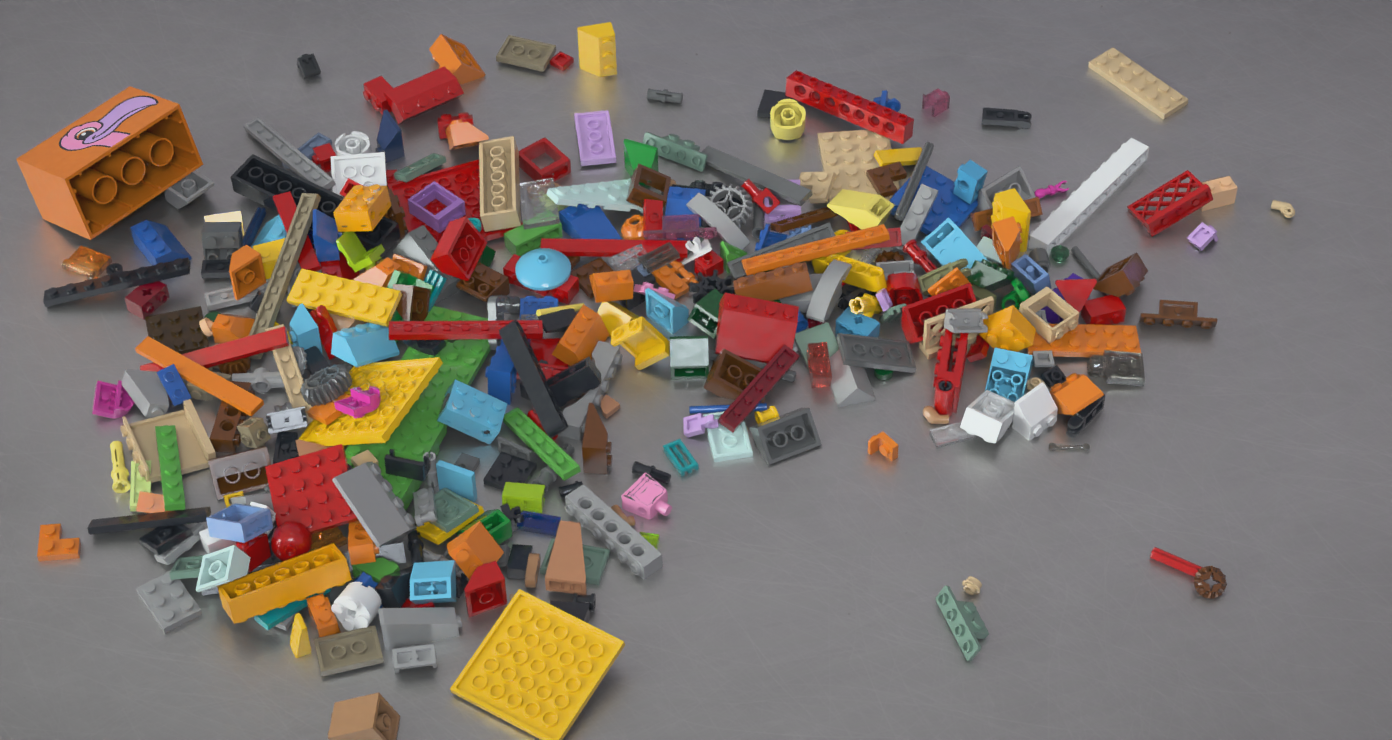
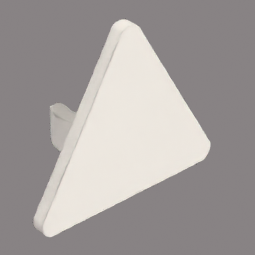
M694 237L692 241L694 244L688 240L685 246L692 252L681 263L684 265L710 252L712 246L708 238L701 242L698 237Z

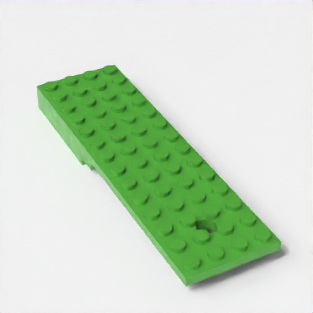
M433 306L424 321H488V318ZM458 339L454 343H450L449 341L451 340H445L446 346L436 356L422 353L409 346L401 360L440 357L443 364L438 369V373L433 376L429 385L420 394L419 399L412 405L409 413L404 416L400 425L394 430L386 443L348 445L345 450L347 463L353 468L355 466L351 463V457L366 450L373 454L378 460L379 468L381 469L380 474L384 480L391 484L395 496L402 500L405 511L414 498L413 493L418 491L423 481L386 474L384 458L386 454L390 455V449L395 450L396 457L424 462L423 455L426 452L429 453V458H431L430 452H434L436 457L440 452L439 446L447 434L446 427L448 426L437 421L445 393L455 379L469 386L472 384L491 351L488 339Z

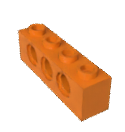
M359 520L349 523L348 550L351 565L376 562V554H379V547H376Z

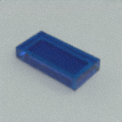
M522 510L521 514H523L524 521L517 524V530L556 537L561 517Z

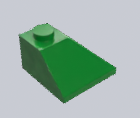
M624 139V163L630 177L633 175L638 163L659 172L657 147ZM639 182V185L651 187V186H648V185H646V184H644V183Z

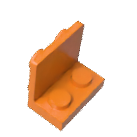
M956 267L927 291L931 296L970 282Z

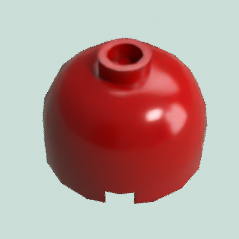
M287 521L278 528L276 527L271 537L272 551L281 561L308 553L312 547L311 533H309L305 525L296 521Z

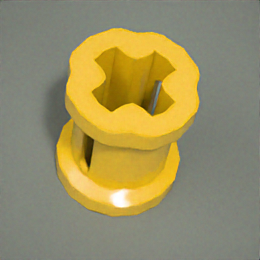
M773 405L767 410L754 413L757 424L779 416L777 409Z

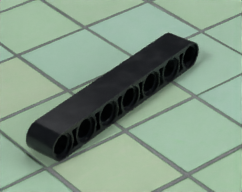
M514 320L499 329V333L545 432L550 438H553L566 430L568 424L522 326L517 320Z

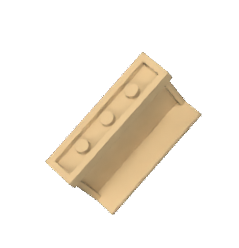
M191 399L183 401L184 410L131 424L128 423L125 416L122 417L121 433L123 437H127L128 449L133 450L134 463H139L138 470L140 476L145 477L146 482L151 481V483L161 481L155 426L175 425L182 475L209 468L207 460L216 458V452ZM146 460H151V474L145 462Z

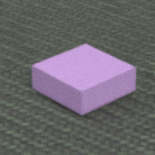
M885 288L879 290L875 295L884 312L891 308L893 303Z

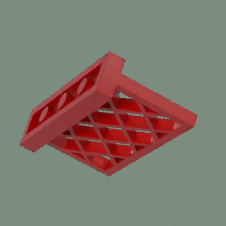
M1187 170L1130 204L1127 208L1147 228L1148 233L1153 237L1213 201L1210 187L1207 184H1202ZM1186 178L1190 179L1189 183H1181ZM1175 188L1174 192H1166V190ZM1179 188H1187L1186 192H1178ZM1160 197L1159 201H1151V199ZM1164 197H1172L1171 201H1163ZM1176 197H1183L1178 201H1175ZM1139 206H1144V210L1135 209ZM1149 206H1157L1156 210H1148ZM1161 206H1168L1163 210H1160Z

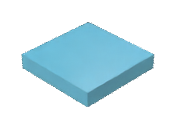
M439 460L436 464L439 490L447 488L475 503L477 500L475 472Z

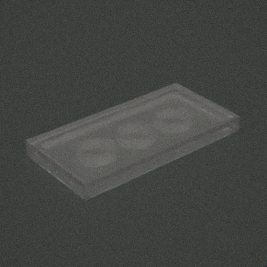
M554 178L520 183V203L524 230L560 223L558 205L547 195L548 188H555Z

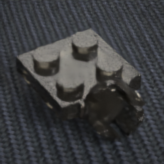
M1104 350L1103 355H1089L1090 360L1087 362L1088 376L1102 377L1105 379L1106 384L1144 387L1145 374L1142 353Z

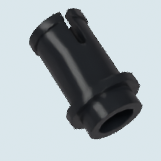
M575 481L573 484L558 487L561 499H564L566 495L583 485L582 481Z

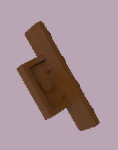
M1160 300L1159 314L1141 313L1139 322H1144L1145 325L1160 323L1167 327L1182 325L1184 328L1201 326L1202 329H1212V327H1216L1217 318L1197 317L1198 302Z

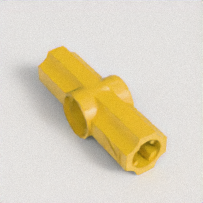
M864 293L863 297L851 299L849 303L851 312L855 314H862L872 318L874 314L883 312L877 297Z

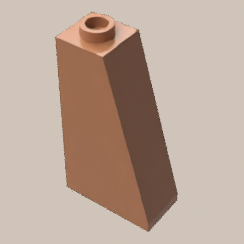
M560 520L545 574V586L548 591L587 595L580 523Z

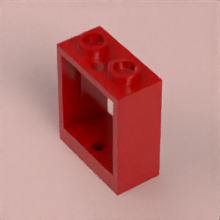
M546 137L519 151V167L538 185L553 183L571 173L570 159ZM546 153L555 162L540 169L531 160Z

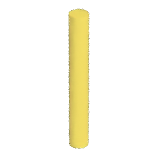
M584 303L538 309L536 315L539 317L573 308L576 312L581 309Z

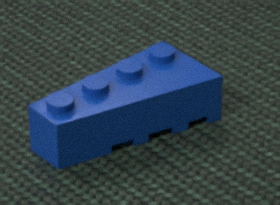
M501 339L500 346L496 348L495 356L491 358L490 366L486 367L485 377L488 378V395L510 405L512 402L511 393H515L517 370Z

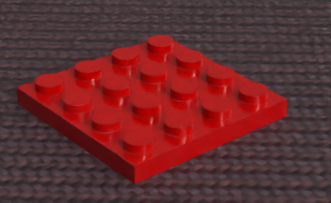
M342 444L265 466L278 527L283 525L284 522L296 521L305 525L309 533L314 534L358 521V518L332 481L334 477L349 471L345 449Z

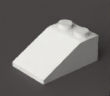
M986 390L966 408L960 428L964 429L968 434L982 437L986 442L996 443L1002 438L1013 421L1015 402Z

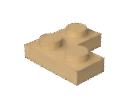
M834 171L801 172L798 180H800V186L812 191L813 195L809 198L810 203H828L836 175Z

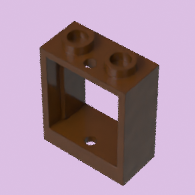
M638 163L631 176L626 201L643 208L645 199L663 201L664 207L667 202L671 177ZM639 182L660 190L661 195L639 186Z

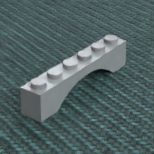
M598 341L592 352V361L601 373V384L596 389H590L574 404L564 408L562 413L568 428L558 435L581 440L585 431L589 403H593L595 408L601 405L603 394L608 391L609 381L615 377L616 367L622 362L623 355L620 354L619 345L613 347L611 343Z

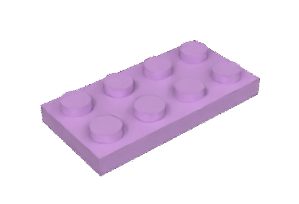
M609 110L574 113L581 166L616 163Z

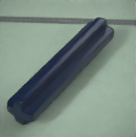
M257 207L243 236V246L248 245L251 247L266 215L264 207Z

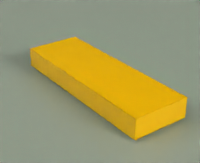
M922 148L876 150L874 157L880 167L899 161L902 166L916 165Z

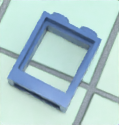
M235 503L206 517L210 537L245 543L273 529L270 509Z

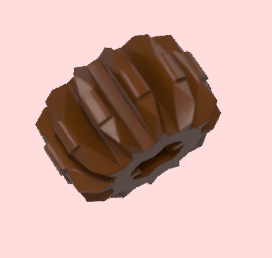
M250 357L220 364L218 366L219 371L231 376L236 373H247L251 371Z

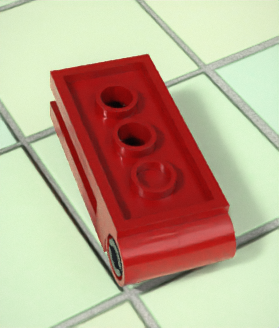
M946 329L945 335L940 337L939 347H942V349H938L937 361L940 362L935 364L934 375L937 376L934 377L933 388H935L934 409L939 415H949L950 417L953 413H957L969 333H960V338L956 337L955 349L958 350L953 352L952 363H955V365L952 364L951 372L948 370L951 359L953 332Z

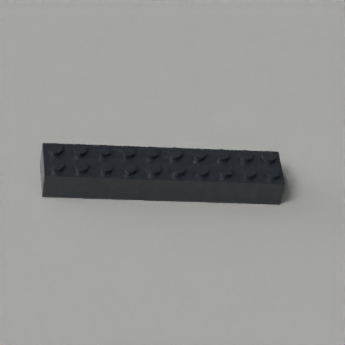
M254 154L231 176L234 192L276 212L278 211L273 201V196L289 191L292 194L296 207L302 193L318 194L321 199L317 210L335 219L333 212L344 199V197ZM384 216L373 231H354L366 251L382 244L385 249L380 255L382 258L401 238L399 224Z

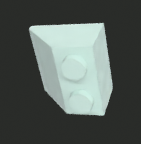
M235 545L204 555L196 591L201 592L247 575L251 557Z

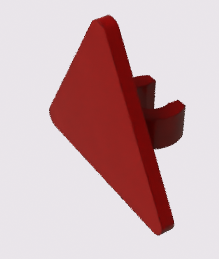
M1096 279L1055 281L1065 301L1079 313L1097 283Z

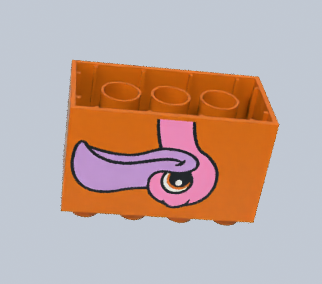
M131 86L16 159L42 218L89 240H92L203 165L180 104Z

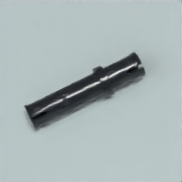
M417 530L408 534L409 541L407 547L411 555L412 568L414 563L425 562L423 555L424 543L421 540L420 532L417 533Z

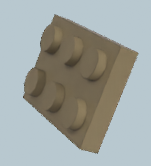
M508 35L496 55V61L544 72L556 52V45Z
M375 625L314 639L322 677L384 663Z

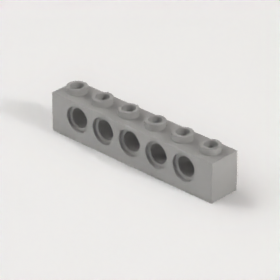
M584 484L565 496V509L567 513L578 519L581 526L589 529L596 539H600L607 549L613 551L622 563H626L631 568L634 574L639 575L645 580L663 567L662 554Z

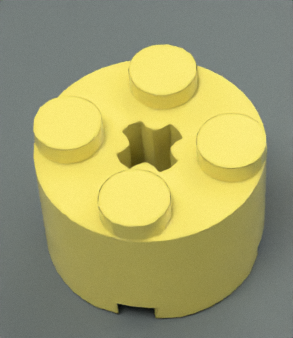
M793 99L780 100L778 104L772 107L770 112V128L775 138L793 140L799 139L802 136L806 120L804 107Z

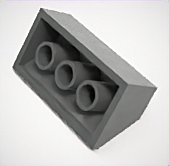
M422 225L407 233L392 251V254H399L428 266L423 281H425L430 269L447 278L435 302L436 304L461 291V289L456 287V284L461 279L442 273L430 260L438 242L426 227Z

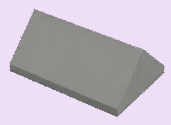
M1016 167L981 188L978 195L977 209L983 211L993 208L994 195L1013 188L1016 189L1023 200L1035 198L1036 196L1022 167Z
M840 350L823 363L838 407L875 401V395L864 367L843 365Z

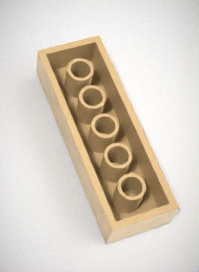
M510 136L479 142L480 217L484 230L488 232L521 226L519 151L515 137Z

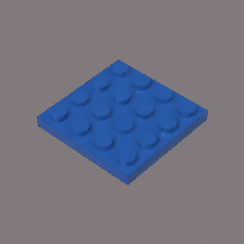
M928 166L924 170L911 201L912 204L921 184L938 190V195L920 230L926 235L933 232L948 217L960 229L969 219L971 213H974L978 208V198L971 205L953 194L955 188L954 181ZM910 178L889 200L895 204L890 213L894 216Z

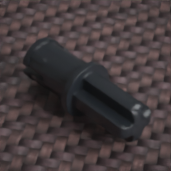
M635 461L632 466L633 474L642 476L644 473H647L656 481L665 484L670 482L671 474L656 469L654 465L648 466Z

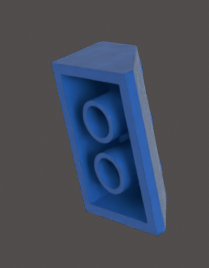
M145 220L130 227L134 244L151 265L174 261L178 258L188 257L189 260L192 259L166 225Z

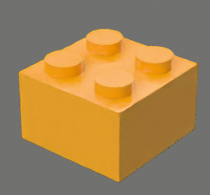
M1014 305L989 315L988 319H983L984 325L988 327V332L979 333V335L993 349L1000 348L1018 352L1033 345L1036 328Z

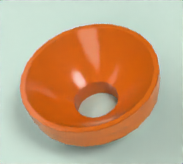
M633 215L621 227V234L624 240H646L650 237L643 236V216Z

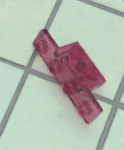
M699 214L662 216V230L643 231V236L645 240H677V238L693 240L694 237L712 239L718 236L717 227L700 228Z

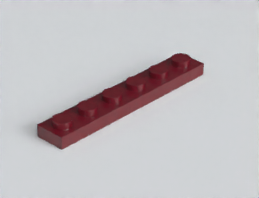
M784 345L719 417L718 422L734 433L798 361L800 355Z

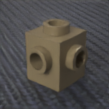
M250 417L237 426L241 441L245 447H262L265 445V442L271 439L268 426L263 418Z

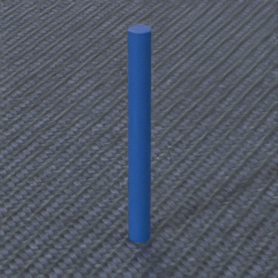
M759 403L753 411L767 410V403ZM730 405L689 406V413L723 412Z

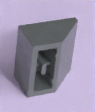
M204 222L201 231L204 260L231 259L232 253L243 247L241 222Z

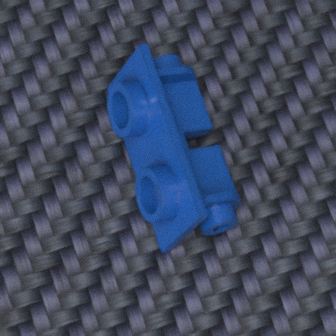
M174 364L156 372L174 407L192 398Z

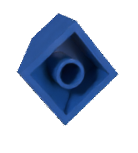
M313 209V239L318 261L340 260V251L336 240L343 232H338L335 219L317 209Z

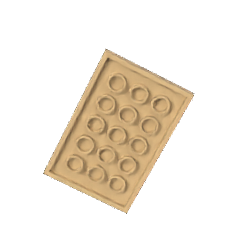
M870 130L817 133L823 171H834L836 175L828 201L830 202L842 189L877 194L866 176V172L869 169L880 167L874 157V153L876 150L891 149L890 139ZM894 181L893 183L897 187L898 191L900 189L898 181ZM894 195L885 197V199L889 201Z

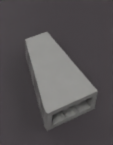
M454 607L378 609L385 651L459 636L458 628L462 627L460 615L455 614Z

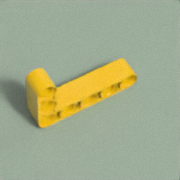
M843 229L836 231L834 234L838 236L849 231ZM852 250L811 260L816 274L824 273L828 265L835 259L852 264L846 279L842 280V282L872 292H878L883 288H887L883 269L845 257Z

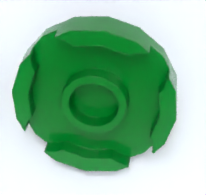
M1016 277L1011 280L1015 290L1005 295L1001 300L1003 309L1006 308L1005 302L1012 299L1015 301L1014 306L1019 310L1020 304L1031 296L1022 282Z

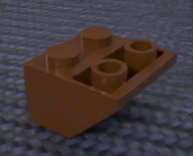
M481 263L476 265L468 281L461 279L456 284L457 288L487 303L490 296H507L510 293L509 278Z

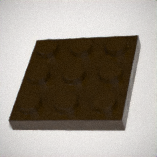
M201 306L145 317L148 336L179 354L209 347L208 338L201 330L199 324L200 320L204 319Z

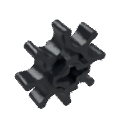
M713 270V276L704 277L699 272V283H689V292H697L693 294L694 304L714 289L723 294H735L734 287H727L732 284V277L727 276L724 279H720L718 277V270Z

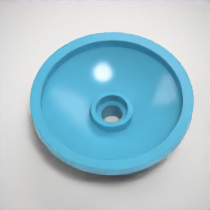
M550 248L534 249L525 253L517 261L515 267L516 277L522 285L533 290L545 291L555 289L564 284L570 277L571 263L567 256L560 251Z

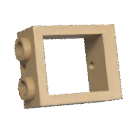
M1045 287L1022 302L1019 308V312L1036 328V332L1049 343L1060 339L1065 333L1074 330L1078 325L1080 313L1049 287ZM1048 306L1064 320L1052 328L1036 312Z

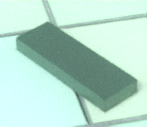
M432 153L396 171L394 177L396 180L408 182L446 163V158L443 155Z

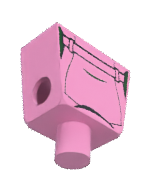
M644 473L622 495V509L648 520L652 519L658 512L668 516L672 510V506L667 503V490L647 473Z

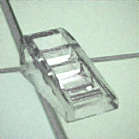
M639 244L607 260L615 271L632 270L648 260L650 256L643 245Z

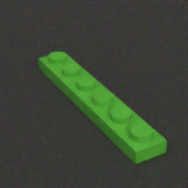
M518 407L504 414L503 423L564 481L581 472L580 466Z
M175 425L155 426L165 511L185 510V497Z

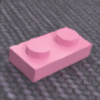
M643 282L642 285L635 284L633 292L646 295L645 289L650 288L669 298H675V294L668 293L669 289L663 287L656 289L653 288L654 284Z

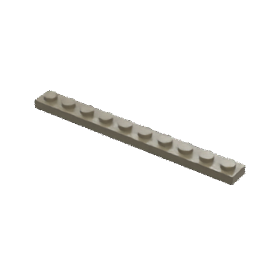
M302 193L249 336L265 332V329L274 326L313 221V209H317L321 197L318 194ZM263 353L250 356V359L261 360Z

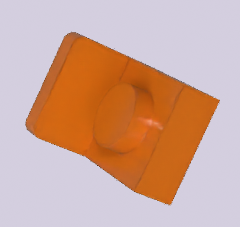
M882 431L869 439L868 453L870 455L880 450L881 454L887 456L891 461L898 458L899 445L885 432Z

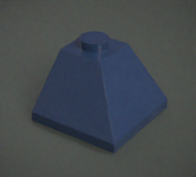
M388 110L383 111L376 140L377 148H375L376 153L385 152L386 163L405 157L402 131Z

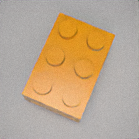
M375 184L352 187L333 212L338 232L373 231L391 207L387 186Z

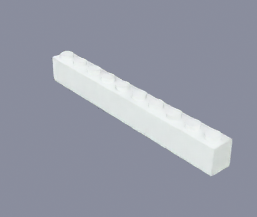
M1133 138L1123 143L1120 149L1114 152L1108 161L1103 162L1101 167L1094 171L1087 181H1083L1081 186L1076 191H1073L1066 201L1064 200L1057 210H1053L1050 216L1043 220L1036 230L1031 231L1028 236V248L1031 250L1043 248L1049 256L1147 161L1149 146Z

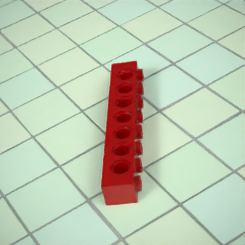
M796 70L786 78L785 95L901 144H904L913 135L914 119L905 114L806 75L801 71Z

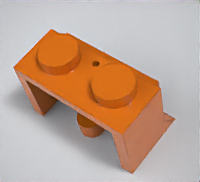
M322 593L307 598L308 612L310 617L313 616L319 638L341 633L336 617L331 610L328 597H324Z

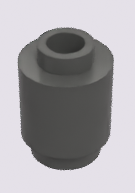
M1043 248L1032 250L1029 253V257L1048 273L1051 265L1047 251Z

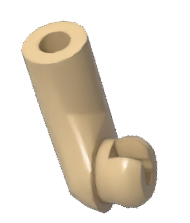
M1277 200L1272 201L1271 209L1280 210L1287 218L1295 215V210L1290 203Z

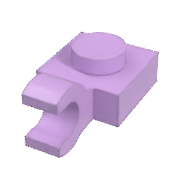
M702 413L683 418L684 435L687 438L705 433V428L715 429L719 427L718 419L714 420L713 414L704 417Z

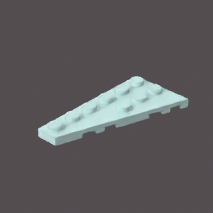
M631 178L564 187L558 186L548 188L547 195L556 205L577 207L578 204H584L588 208H595L598 205L603 206V209L630 212L631 209H636L643 213L642 207L626 201Z

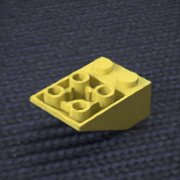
M842 189L827 204V207L834 213L839 214L849 223L856 225L860 229L884 224L895 204L881 195Z

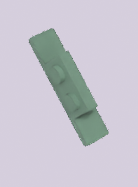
M650 132L644 134L642 143L657 147L659 156L698 171H704L708 155L699 152L700 146L695 145V142L679 139V136L675 134H669L665 137H660Z
M944 586L935 600L966 660L972 661L981 650V645L977 638L985 639L989 632L973 602L957 601L950 586Z

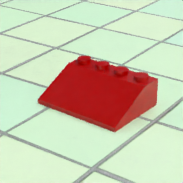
M724 293L719 304L715 353L719 354L723 349H726L743 359L769 363L784 345L793 350L799 306Z

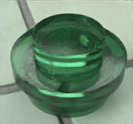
M1062 245L1054 246L1051 249L1053 260L1064 262L1069 257V249Z

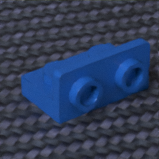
M526 296L525 298H520V320H539L536 311L538 309L558 307V298L553 296H545L544 298Z

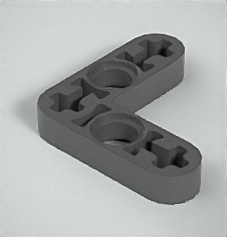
M490 296L487 303L488 321H503L504 313H519L520 298L517 296ZM488 339L492 351H496L497 346H500L501 339Z

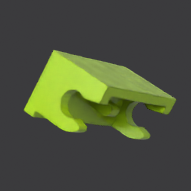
M505 482L502 493V505L508 503L510 510L519 506L521 513L542 514L545 502V485Z

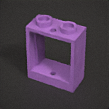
M435 181L408 199L409 213L438 233L445 230L450 221L466 215L465 202ZM434 199L447 206L436 215L423 208Z

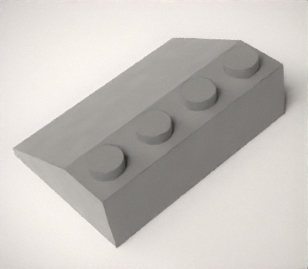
M371 461L334 477L332 481L376 547H381L400 541L417 527L414 524L415 520L412 515L403 508L402 500L393 493L391 484L384 480L380 474L381 469L379 466Z

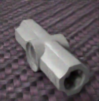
M257 368L254 373L232 374V381L249 382L252 389L258 393H266L270 388L284 387L279 371L270 372L267 368Z

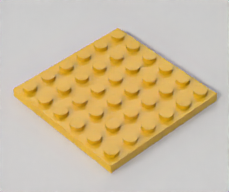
M440 357L377 362L360 367L353 366L349 371L352 385L344 393L351 395L350 389L360 387L361 390H369L370 386L377 387L381 397L378 408L366 413L361 418H353L351 415L342 414L329 425L313 419L299 439L323 446L386 443L394 430L400 425L404 416L409 413L412 405L419 399L420 394L429 385L433 376L438 373V369L443 364Z
M519 589L451 686L450 691L541 740H563L625 647V643Z

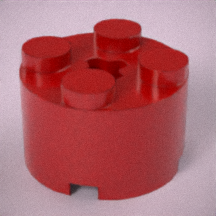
M892 273L887 276L886 290L893 303L891 307L901 304L909 305L923 300L922 290L916 274Z

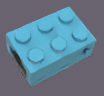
M455 379L445 393L437 421L490 445L500 432L508 403Z

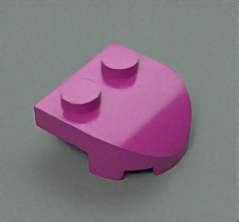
M118 380L117 385L97 381L92 414L112 419L121 418L129 413L135 402L122 386V381Z
M370 386L369 390H361L360 387L350 389L351 397L334 402L336 410L351 415L353 418H361L366 413L378 408L381 401L379 388Z

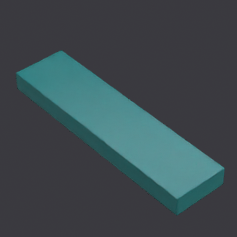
M331 588L327 589L323 594L326 595L331 592ZM316 593V594H313V595L308 596L307 598H310V597H313V596H316V595H319V594ZM304 599L291 602L283 608H275L264 615H256L254 620L266 630H270L307 607V601Z

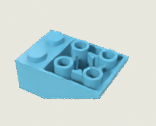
M949 217L921 241L927 251L941 266L966 258L968 265L964 268L971 270L975 260H987Z
M995 348L985 391L989 390L1016 402L1025 395L1032 369L1033 355Z

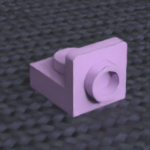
M1203 222L1187 237L1188 241L1201 251L1212 240L1214 242L1218 241L1215 228L1211 225L1207 226Z

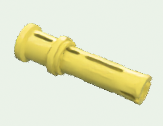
M113 441L110 444L113 463L111 477L114 480L112 488L116 493H126L130 490V482L128 481L129 471L125 467L123 444L120 441Z

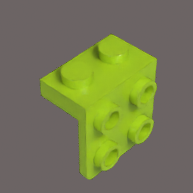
M344 232L336 240L339 251L344 254L348 265L355 272L363 268L368 270L373 267L375 262L382 258L380 255L385 251L382 244L366 251L354 232Z

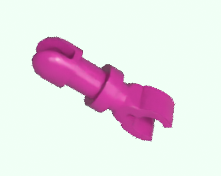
M1061 181L1055 186L1049 185L1048 188L1037 189L1034 194L1040 199L1046 195L1052 196L1055 193H1065L1069 188H1060L1061 184L1065 185L1067 182Z

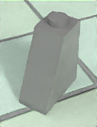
M126 369L122 379V386L143 415L148 418L165 415L169 407L168 395L156 371Z

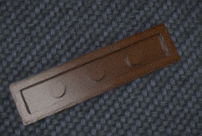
M823 207L773 222L770 226L772 231L782 233L832 218L839 214L834 213L828 207Z

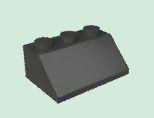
M799 408L749 427L755 446L768 465L822 445L810 408Z

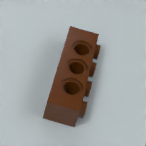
M230 381L255 395V391H252L251 383ZM221 401L209 439L215 452L235 453L237 446L241 445V436L237 426L246 421V417H249V415L224 401Z

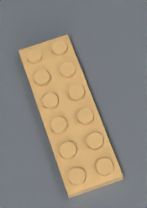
M1114 47L1089 61L1088 67L1163 120L1188 105V98Z

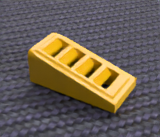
M300 613L295 614L290 638V646L296 658L311 654L312 652L307 627Z

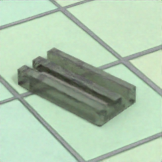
M668 242L639 257L638 260L643 265V268L647 269L649 274L680 258V253Z

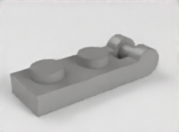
M422 488L414 492V517L417 526H422L428 521H438L433 488Z

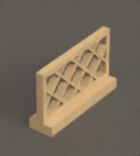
M990 296L960 308L981 309L987 305L982 312L989 316L993 314L994 298ZM945 313L924 321L923 341L919 342V348L928 360L937 357L938 349H942V347H939L940 337L945 335L946 328L940 333L938 331L944 326ZM937 323V325L933 329H930L931 325ZM953 333L952 351L956 350L955 341L956 337L960 338V333ZM969 333L967 345L975 343L979 333Z

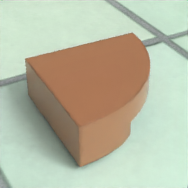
M606 394L601 400L602 415L607 419L620 409V404Z

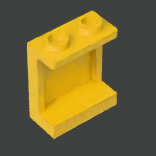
M643 316L612 331L611 345L615 347L620 344L635 358V367L639 371L670 356V341Z

